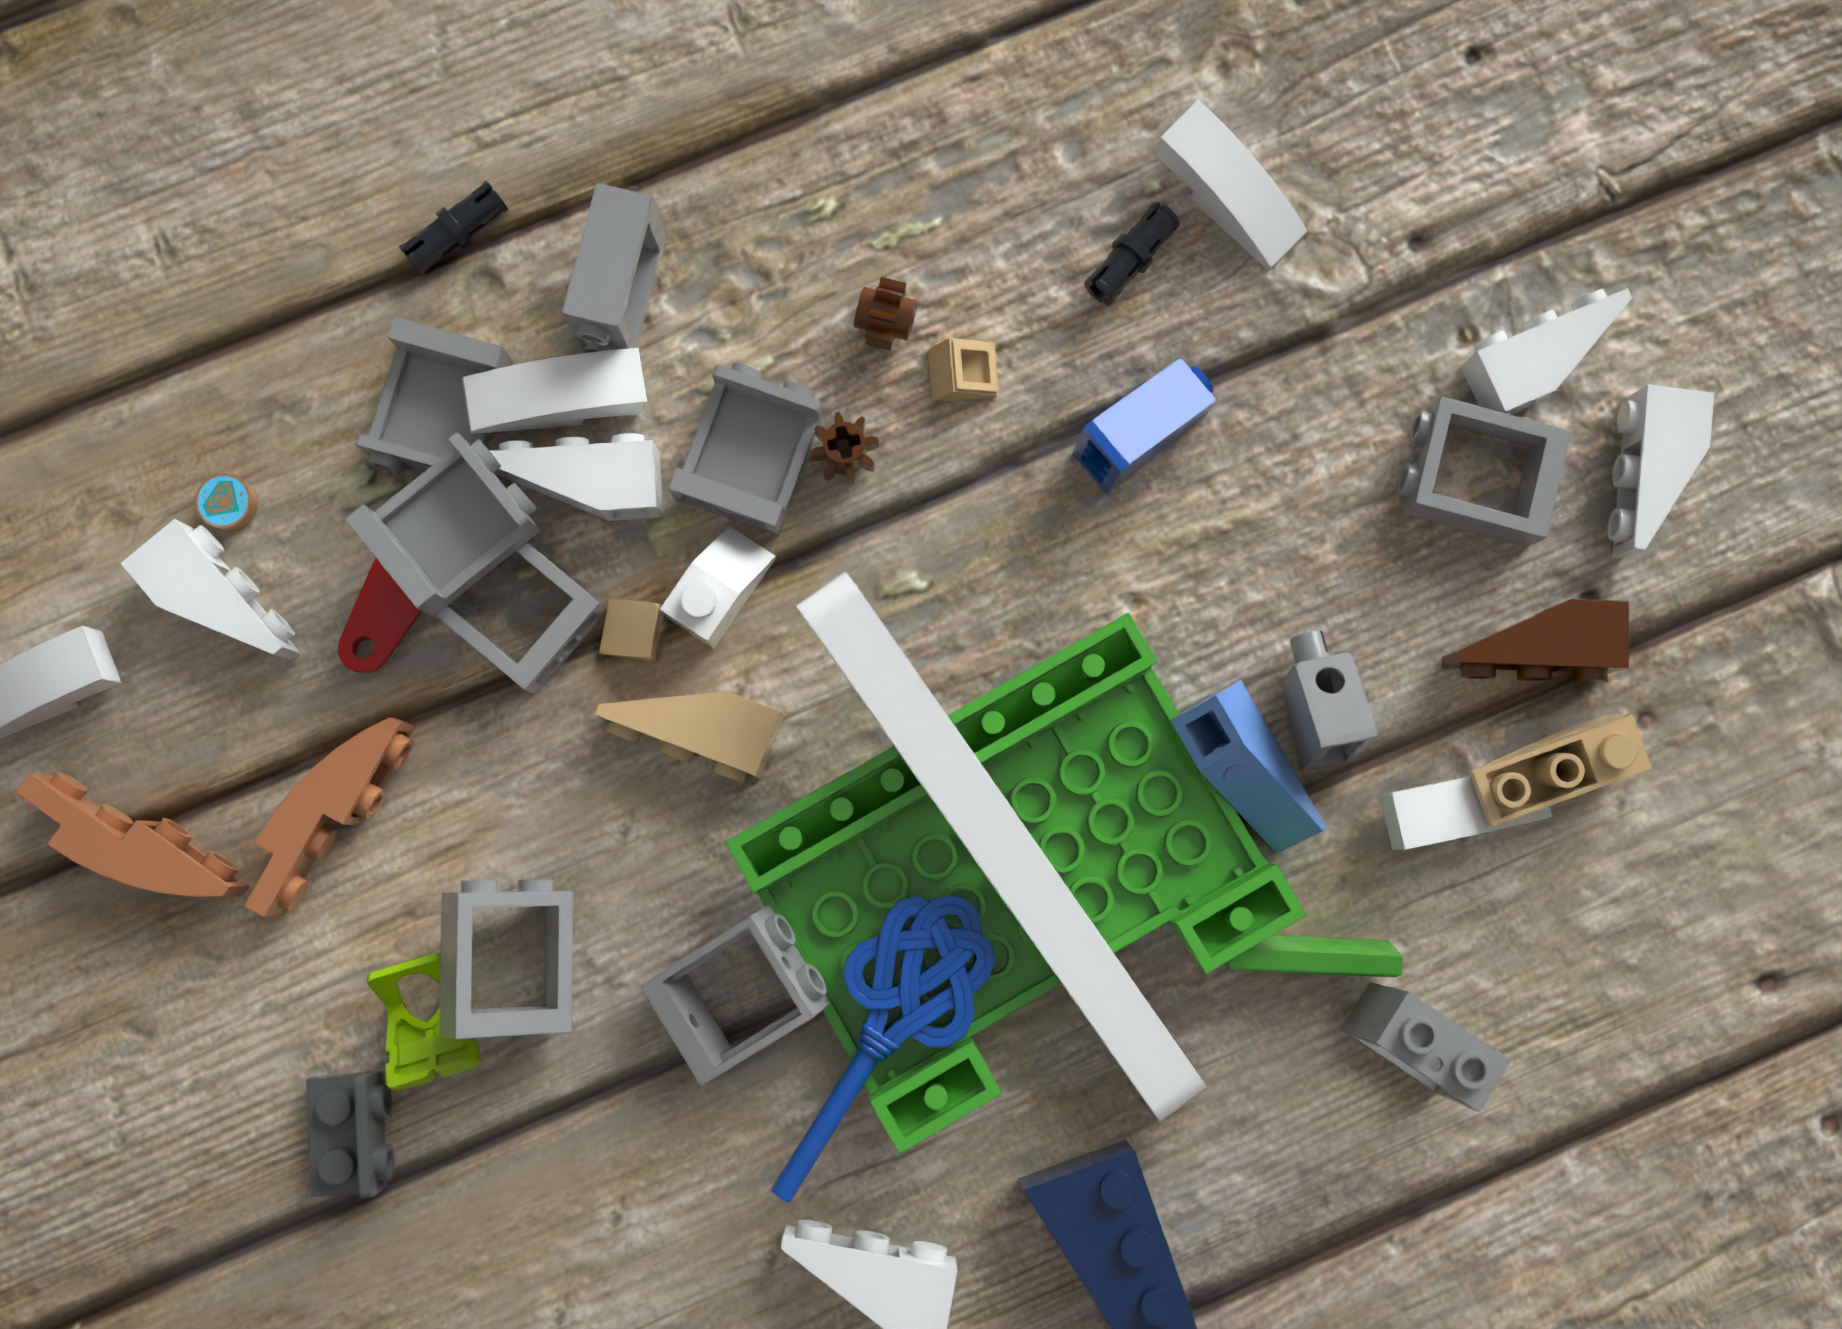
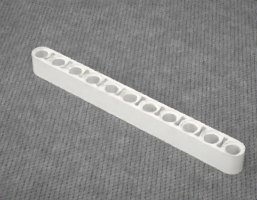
M844 571L796 605V608L1159 1122L1204 1091L1207 1087L849 575Z

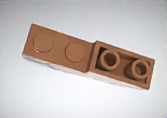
M389 717L361 731L338 746L316 764L291 789L269 817L253 842L256 846L273 855L244 907L262 917L284 916L286 910L290 912L297 907L307 891L309 882L305 880V877L315 859L319 861L329 852L336 839L337 830L333 829L336 822L343 825L360 826L363 819H371L378 811L385 797V790L381 789L391 769H399L412 750L414 742L409 737L415 728L414 725Z
M57 771L55 775L29 773L15 791L19 796L61 825L47 843L48 846L73 862L102 876L141 889L190 897L243 896L250 887L235 876L239 868L229 859L214 851H208L207 854H204L189 842L193 835L181 825L167 818H163L161 821L136 820L133 822L126 814L112 806L103 804L99 807L84 796L88 791L86 786L63 772Z

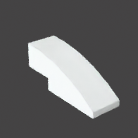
M1199 99L1160 137L1154 155L1193 190L1190 199L1266 270L1270 271L1308 231L1292 205L1264 168L1226 125Z
M639 348L597 351L530 361L465 376L462 379L470 434L582 425L585 419L639 415L647 403Z
M80 626L47 640L0 664V739L78 707L77 701L122 683L102 631Z
M1470 776L1380 794L1392 850H1406L1552 817L1549 806L1490 827L1486 821Z

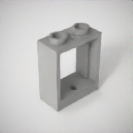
M596 183L562 310V315L580 345L585 347L586 353L638 347L667 236L651 195Z
M1441 396L1425 411L1420 410L1413 423L1410 442L1417 445L1412 464L1407 463L1398 483L1397 494L1404 496L1400 514L1519 546L1529 547L1547 538L1572 431ZM1449 425L1529 446L1513 514L1433 493Z
M526 542L516 552L573 599L518 663L451 608L450 605L453 602L436 614V616L521 688L536 695L603 618L607 609Z
M553 879L518 880V891L497 892V880L461 881V892H442L439 1035L454 1039L572 1032L573 891H553ZM546 906L545 1005L471 1009L473 908Z
M770 904L640 986L700 1086H703L809 1021L830 1004L825 995L827 990L821 974L813 965L805 963L794 945L795 935L790 924L782 915L775 914ZM752 933L797 1007L731 1047L687 973Z
M1370 982L1340 1029L1435 1094L1477 1112L1481 1111L1511 1062L1510 1059L1412 993Z

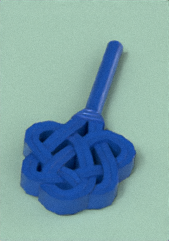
M954 895L937 897L930 901L919 896L899 899L887 913L880 934L859 942L848 955L844 972L845 983L851 997L866 1009H870L866 1022L862 1023L860 1039L857 1040L859 1050L771 1188V1191L780 1199L791 1202L879 1061L887 1060V1056H891L894 1051L899 1050L900 1044L911 1035L914 1039L928 1047L951 1046L966 1036L974 1018L973 993L988 980L996 962L992 944L982 935L979 914L968 899ZM949 914L957 915L961 921L962 928L948 927L943 916ZM916 915L910 929L901 930L909 916ZM937 948L941 958L920 973L924 949ZM904 950L900 983L892 986L896 951ZM975 953L976 958L971 968L966 972L964 964ZM876 957L873 987L871 988L866 984L863 977V967L871 958ZM949 978V986L920 1004V996L933 990ZM901 1005L902 1017L895 1020L883 1032L889 1009ZM954 1007L951 1021L944 1026L930 1025L931 1022Z

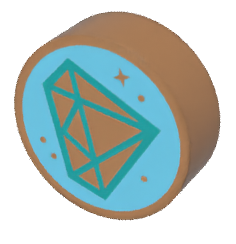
M228 473L210 476L202 482L195 495V508L199 517L206 524L225 532L237 531L247 526L253 520L258 507V500L254 489L246 481Z

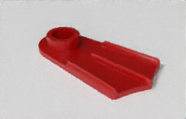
M376 557L338 643L340 660L347 668L357 673H371L380 669L422 612L415 607ZM364 640H373L375 644L373 654L367 658H359L357 654L358 645Z

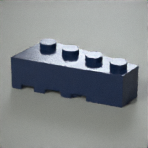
M1126 1140L1018 1178L1026 1196L1112 1329H1197L1136 1152Z

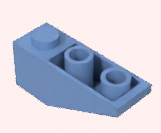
M1241 680L1195 704L1170 720L1199 771L1276 853L1308 839L1327 828Z

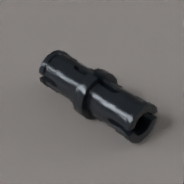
M484 181L481 186L449 210L445 207L441 208L435 213L438 217L436 220L407 242L398 246L421 276L457 247L461 246L463 249L468 247L472 243L469 239L503 212L505 213L509 210L487 181Z
M1159 202L1152 203L1139 222L1127 234H1121L1112 244V252L1091 276L1085 280V288L1098 302L1102 303L1104 301L1105 305H1112L1125 286L1138 273H1145L1152 265L1153 260L1151 257L1180 225L1177 215L1165 204L1161 206Z

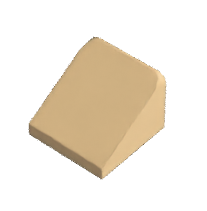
M948 338L929 349L928 361L932 400L945 402L986 399L999 396L994 342Z
M609 599L599 654L655 663L664 613L660 610L662 605L652 602Z

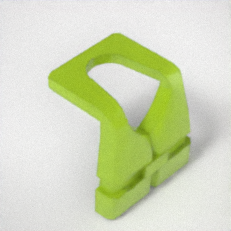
M441 953L429 954L373 971L367 975L368 986L387 1007L386 1053L389 1055V1063L385 1064L386 1086L394 1092L431 1082L436 1074L444 1078L477 1068L482 1063L479 1043L476 1038L454 1039L439 1035L440 1007L428 1022L414 1017L405 1007L397 981L406 975L425 974L440 984Z

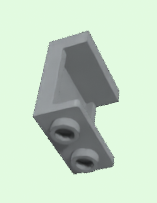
M394 317L387 337L396 346L394 357L369 435L358 434L355 446L370 457L368 462L370 465L396 474H402L404 466L425 472L454 448L448 439L457 432L470 445L480 439L487 447L491 433L470 434L462 379L465 376L511 366L514 361L502 346Z
M733 363L731 369L716 365L712 374L714 386L683 469L676 468L669 490L677 501L779 536L816 436L814 428L816 425H820L824 415L822 402L815 398L816 393L804 385L785 381L783 387L762 380L764 375L747 365Z
M458 432L448 439L454 446L449 453L376 511L363 504L345 518L415 607L431 617L438 614L541 531L529 517L537 510L531 500L515 482L506 489L494 474L502 465L480 439L470 445Z

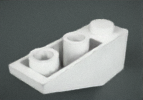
M1628 288L1610 296H1606L1603 289L1597 290L1572 303L1571 305L1574 309L1572 312L1557 317L1555 311L1550 310L1525 322L1522 325L1525 331L1508 338L1505 331H1500L1474 344L1473 347L1476 353L1464 362L1460 368L1478 406L1512 415L1538 404L1556 391L1632 299Z
M1647 384L1627 397L1622 403L1617 416V430L1619 433H1623L1621 454L1617 457L1612 472L1613 485L1618 487L1617 505L1612 511L1608 522V538L1610 541H1613L1612 558L1624 559L1646 550L1709 450L1714 406L1713 392Z
M617 434L611 437V443L589 444L587 438L565 437L555 440V446L533 448V443L528 441H507L499 444V450L490 451L502 465L494 472L496 475L607 521L664 517L660 452L654 441L645 440V436L642 434Z
M174 519L120 563L157 607L291 661L301 654L289 640L295 635L291 626L273 609L266 613L254 598L259 593L257 586L239 568L235 567L230 570L218 556L224 551V548L202 525L194 529Z
M799 1220L797 1227L786 1225L781 1249L881 1328L947 1329L958 1269L956 1257L946 1255V1247L924 1241H914L912 1249L890 1245V1238L888 1236L865 1230L856 1231L854 1238L832 1234L833 1227L831 1225L815 1220Z

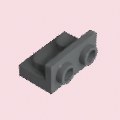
M372 1071L307 1078L311 1197L359 1193L360 1198L377 1195L388 1187L387 1180L392 1179L395 1169L394 1150L391 1144H386L385 1121L390 1119L392 1112V1094L390 1088L383 1085V1072Z

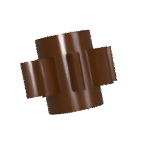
M881 277L879 286L876 289L863 287L856 309L854 328L866 330L865 345L891 351L895 338L908 341L918 300L905 297L907 283Z
M837 412L834 418L835 424L828 429L817 425L814 428L815 435L823 442V446L810 450L812 461L826 460L827 465L824 468L825 480H830L837 473L846 475L848 483L853 485L855 481L854 473L860 470L861 467L867 471H874L875 463L866 455V451L878 448L879 439L876 436L864 438V417L861 416L853 424L843 422L840 412ZM848 439L850 447H853L852 457L847 459L841 458V454L837 450V441Z

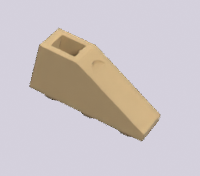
M728 691L599 704L595 712L596 716L609 721L605 732L637 744L641 734L660 740L662 743L658 752L689 764L694 754L715 761L711 772L742 784L747 774L760 779L784 718L781 711Z
M1633 714L1606 715L1549 735L1472 770L1469 774L1488 826L1494 827L1652 769Z

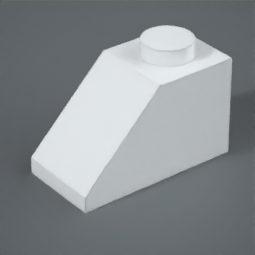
M729 526L690 564L660 610L668 619L714 649L775 561L776 556Z

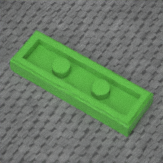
M1272 935L1225 964L1230 970L1398 978V976H1402L1403 955L1389 940Z

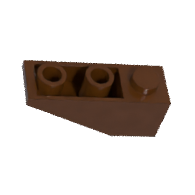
M1570 599L1443 656L1442 668L1461 669V678L1467 679L1496 678V670L1516 671V679L1521 681L1552 680V672L1572 673V682L1575 683L1608 682V674L1629 669V601Z

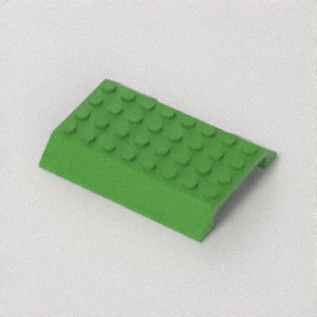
M1128 612L947 716L1113 953L1163 924L1168 923L1204 974H1207L1305 917L1306 913L1278 865L1266 863L1235 808L1209 782L1194 763L1170 721L1178 716L1179 713L1152 669V666L1158 661ZM894 746L725 842L753 893H758L764 906L770 904L775 914L782 915L788 921L795 935L794 945L805 963L813 965L821 974L827 990L825 995L830 1001V1004L823 1009V1012L851 1061L859 1050L857 1040L860 1039L862 1023L866 1022L870 1009H866L852 998L844 980L848 955L859 942L880 934L887 913L899 899L919 896L930 901L933 898L946 895L968 899L979 914L982 935L992 944L996 962L988 980L973 993L974 1018L966 1036L951 1046L928 1047L914 1039L911 1035L900 1044L899 1050L894 1051L893 1055L887 1056V1060L877 1063L864 1085L870 1094L872 1107L899 1154L1002 1094L971 1037L1061 985V982ZM949 914L943 916L948 927L962 928L961 921L957 915ZM916 915L909 916L901 930L910 929ZM937 948L924 949L920 973L941 958ZM904 950L896 951L892 986L900 983ZM975 953L964 964L966 972L971 968L976 958ZM876 957L871 958L863 967V977L866 984L871 988L873 987ZM949 978L933 990L920 996V1004L949 986ZM901 1005L889 1009L883 1032L895 1020L902 1017ZM954 1007L931 1022L930 1025L944 1026L951 1021Z

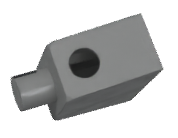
M1310 631L1296 635L1289 640L1296 664L1292 666L1282 681V693L1300 770L1303 772L1355 761L1379 735L1353 657L1350 653L1329 656L1322 631Z

